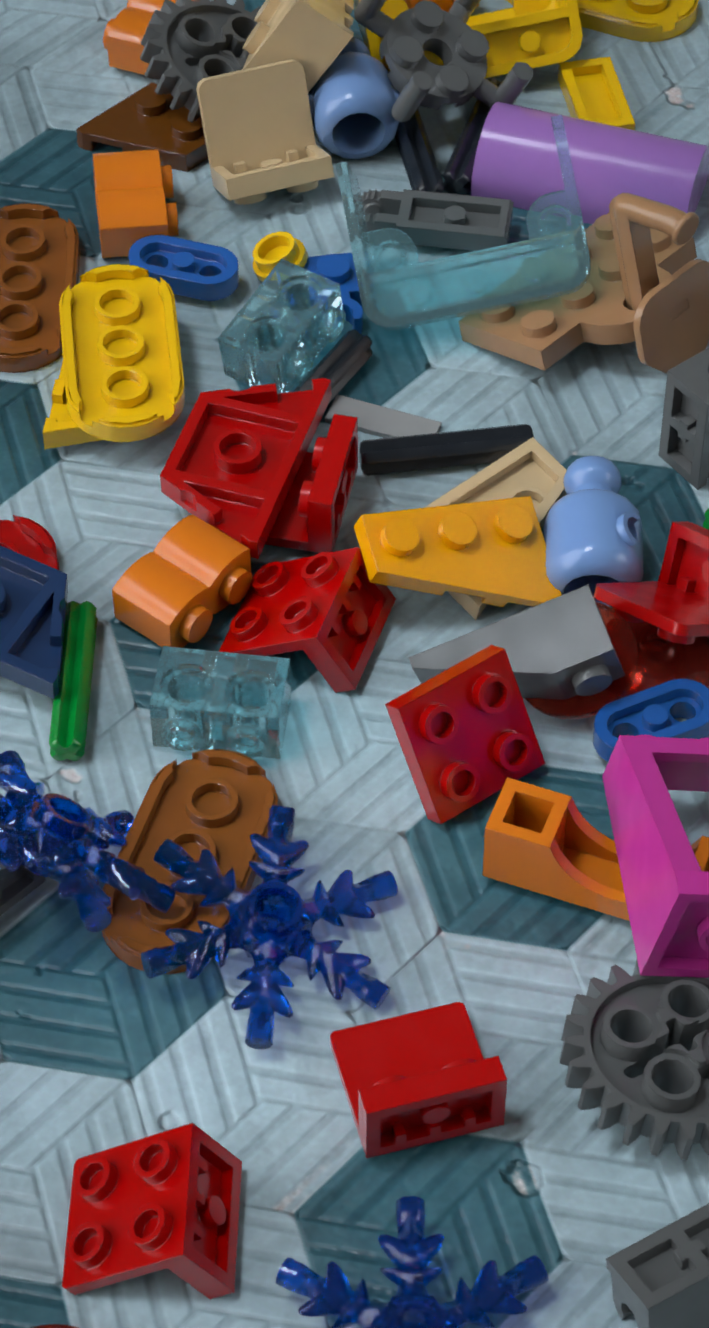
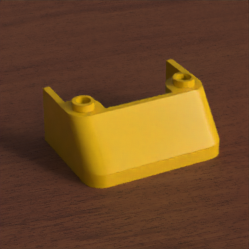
M354 0L355 9L361 0ZM386 0L380 11L395 19L400 13L409 8L404 0ZM512 0L513 7L470 16L466 23L472 30L482 33L488 41L489 51L486 54L487 72L485 78L508 74L517 62H524L531 68L565 62L578 52L583 38L577 0ZM359 24L364 44L368 47L370 56L378 59L390 72L385 56L382 60L379 50L382 38ZM423 51L425 57L431 63L444 66L443 61L438 55L430 51Z

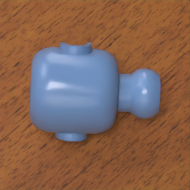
M355 37L349 41L308 93L313 125L319 142L332 154L346 159L370 157L385 149L396 135L399 123L393 118L391 110L400 92L396 90L387 77L389 73L387 68L378 59L370 56L368 47Z
M585 456L575 460L568 467L563 478L567 495L552 505L545 519V567L550 583L561 591V595L589 585L594 596L596 584L641 582L643 578L642 521L635 505L626 497L618 494L622 485L618 468L609 459L600 456ZM595 599L598 607H611Z

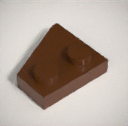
M154 82L76 129L78 146L88 151H93L97 143L121 147L122 151L158 149L161 165H171L172 169L184 172L190 171L208 159L201 116L191 123L188 121L190 110L185 106L172 110L170 105L174 97L172 94H157L155 92L157 84Z

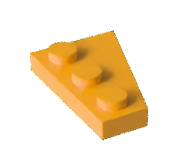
M531 496L364 514L359 517L354 525L371 583L440 596L446 591L481 597L483 604L504 607L508 602L534 607L561 596V591L550 583L546 574V543Z

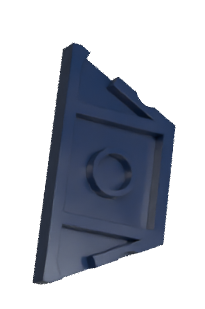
M1 545L0 676L55 699L59 693L68 598L67 574Z

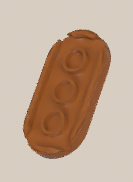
M22 203L0 208V372L18 373L36 370L53 363L62 356L59 302L62 293L69 284L70 289L78 284L80 265L79 235L76 226L69 218L67 223L64 219L59 218L57 210L45 205Z
M206 749L193 752V759L185 760L178 765L177 759L163 767L152 780L106 880L99 900L101 930L105 942L110 950L129 966L155 974L181 973L207 963L219 954L229 941L278 822V796L274 784L272 786V783L266 778V771L255 760L246 755L224 749Z

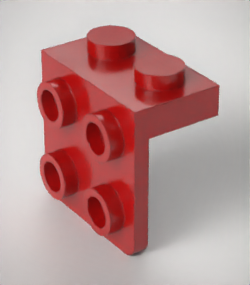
M689 521L672 522L658 581L596 584L594 598L612 606L611 614L619 619L634 623L647 622L658 627L657 635L665 640L679 644H693L696 637L706 636L709 638V530Z

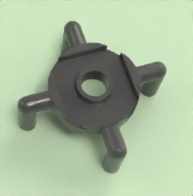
M361 0L355 9L354 17L359 24L382 38L379 50L382 60L385 56L390 69L387 77L396 90L400 92L391 110L392 116L396 121L406 122L410 120L419 105L426 108L439 109L442 104L457 103L455 107L467 103L472 97L490 108L497 101L514 104L533 77V70L524 62H517L499 87L485 79L487 72L486 54L489 51L488 41L482 33L472 30L466 24L481 0H455L448 12L441 10L437 4L431 1H420L414 8L400 13L395 19L380 11L386 0ZM423 51H430L438 55L443 61L444 66L431 63L425 57Z

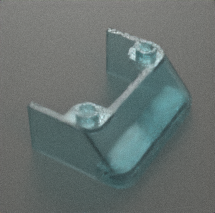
M562 115L551 117L565 190L545 194L531 205L527 214L529 240L420 263L417 248L413 240L405 232L395 228H384L368 232L359 181L347 161L335 164L362 307L365 314L376 326L390 331L401 330L568 295L584 286L591 273V258L568 135Z

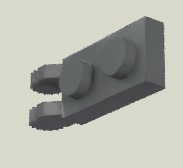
M404 189L403 192L369 190V192H364L363 196H360L358 209L359 214L362 215L355 218L352 232H354V237H357V241H361L362 244L366 243L368 246L374 244L378 247H386L396 241V243L426 247L433 246L506 254L513 219L514 202H511L509 199Z

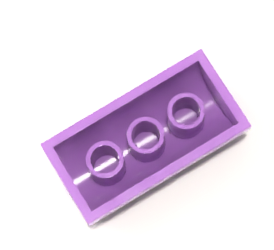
M497 101L487 115L478 142L472 173L471 196L509 199L511 202H514L513 207L588 224H593L597 218L609 213L611 200L621 193H631L673 206L686 213L695 212L709 178V146Z

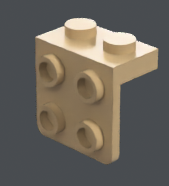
M294 59L206 77L198 82L196 90L213 187L229 201L234 200V203L239 205L253 204L265 200L267 192L286 188L287 192L291 193L306 192L319 186L318 181L334 177L331 155L316 145L305 72L301 63Z

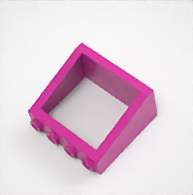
M644 734L637 736L619 735L602 779L640 976L709 978V872L701 871L668 790L709 792V738H670Z

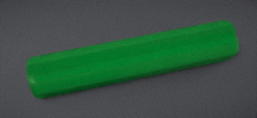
M70 601L67 603L59 693L53 699L49 735L50 754L58 761L66 759L78 761L85 754L98 622L96 616L97 608L89 601L83 603Z

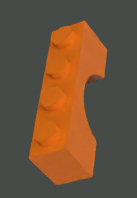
M507 777L485 826L482 876L630 921L615 841L588 823L579 812L572 796ZM702 835L691 847L701 871L709 872V837Z

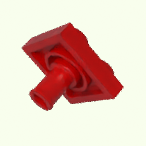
M490 645L385 704L426 816L429 820L438 824L445 823L501 790L507 777L518 780L545 764L504 648Z

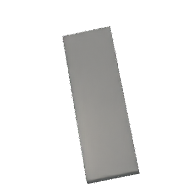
M338 394L325 417V422L327 423L332 422L334 414L358 417V431L383 438L438 433L442 422Z

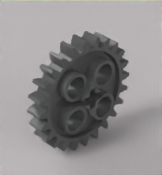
M165 0L161 10L154 11L140 43L144 46L140 60L149 63L145 76L160 80L155 92L163 95L172 94L174 97L170 105L172 110L185 106L190 110L188 121L191 123L196 121L201 116L196 90L198 82L206 77L243 69L249 52L243 49V45L254 27L258 24L254 19L261 7L249 12L245 10L244 0H236L234 5L227 4L226 0H176L175 3Z
M637 960L632 976L617 965L611 966L608 982L606 983L595 977L590 979L587 994H576L571 1014L566 1016L561 1038L563 1046L560 1054V1064L569 1066L565 1079L566 1087L582 1088L578 1102L580 1110L601 1107L597 1125L599 1129L603 1130L617 1123L623 1125L625 1130L622 1143L627 1146L633 1143L640 1135L649 1138L650 1152L654 1156L660 1153L665 1142L675 1143L681 1160H688L692 1144L700 1143L704 1151L709 1155V979L699 977L640 976Z

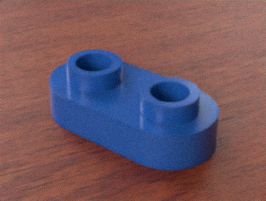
M150 235L137 240L129 249V265H135L148 270L149 277L159 282L161 277L170 285L175 295L204 301H217L233 294L239 285L238 259L230 250L220 246L166 235Z
M674 679L604 705L598 711L594 720L593 746L596 752L608 762L619 735L637 736L644 734L654 737L707 738L709 736V689L694 680ZM676 718H685V719H687V720L680 722V721H677V720H675V719H676Z

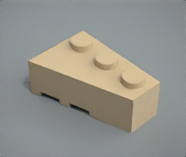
M266 0L254 19L258 24L254 27L243 45V49L249 52L243 69L294 59L304 67L307 91L309 92L353 38V31L349 28L354 23V18L350 16L354 9V0Z

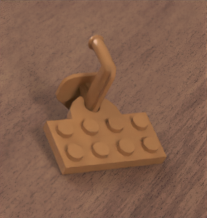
M621 193L615 196L609 204V213L597 218L587 229L570 241L561 244L551 255L533 268L522 272L515 281L494 296L482 301L479 307L459 320L462 341L544 371L583 342L614 345L636 341L640 362L667 374L669 369L705 350L709 342V262L695 259L697 253L694 237H692L698 228L699 216L695 212L686 213L673 206L631 193Z

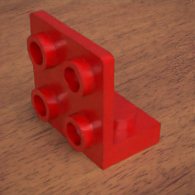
M334 414L327 438L317 437L313 453L306 452L265 543L266 545L317 553L334 551L358 469V417Z
M360 548L320 552L314 556L284 562L274 561L262 566L253 576L252 584L237 615L230 623V629L219 649L221 657L225 662L229 663L303 650L335 693L356 690L396 600L386 585L369 581Z
M463 1003L446 1004L331 1033L330 1046L366 1159L504 1125L507 1077L499 1056L483 1058Z
M194 1123L77 1159L73 1168L62 1287L71 1294L77 1295L168 1268L209 1299L234 1293L242 1161Z

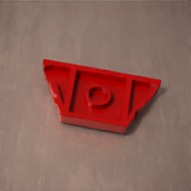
M312 379V390L277 394L276 383L252 386L242 391L224 389L201 392L160 474L161 492L190 514L197 516L249 548L251 557L259 559L332 397L331 379Z

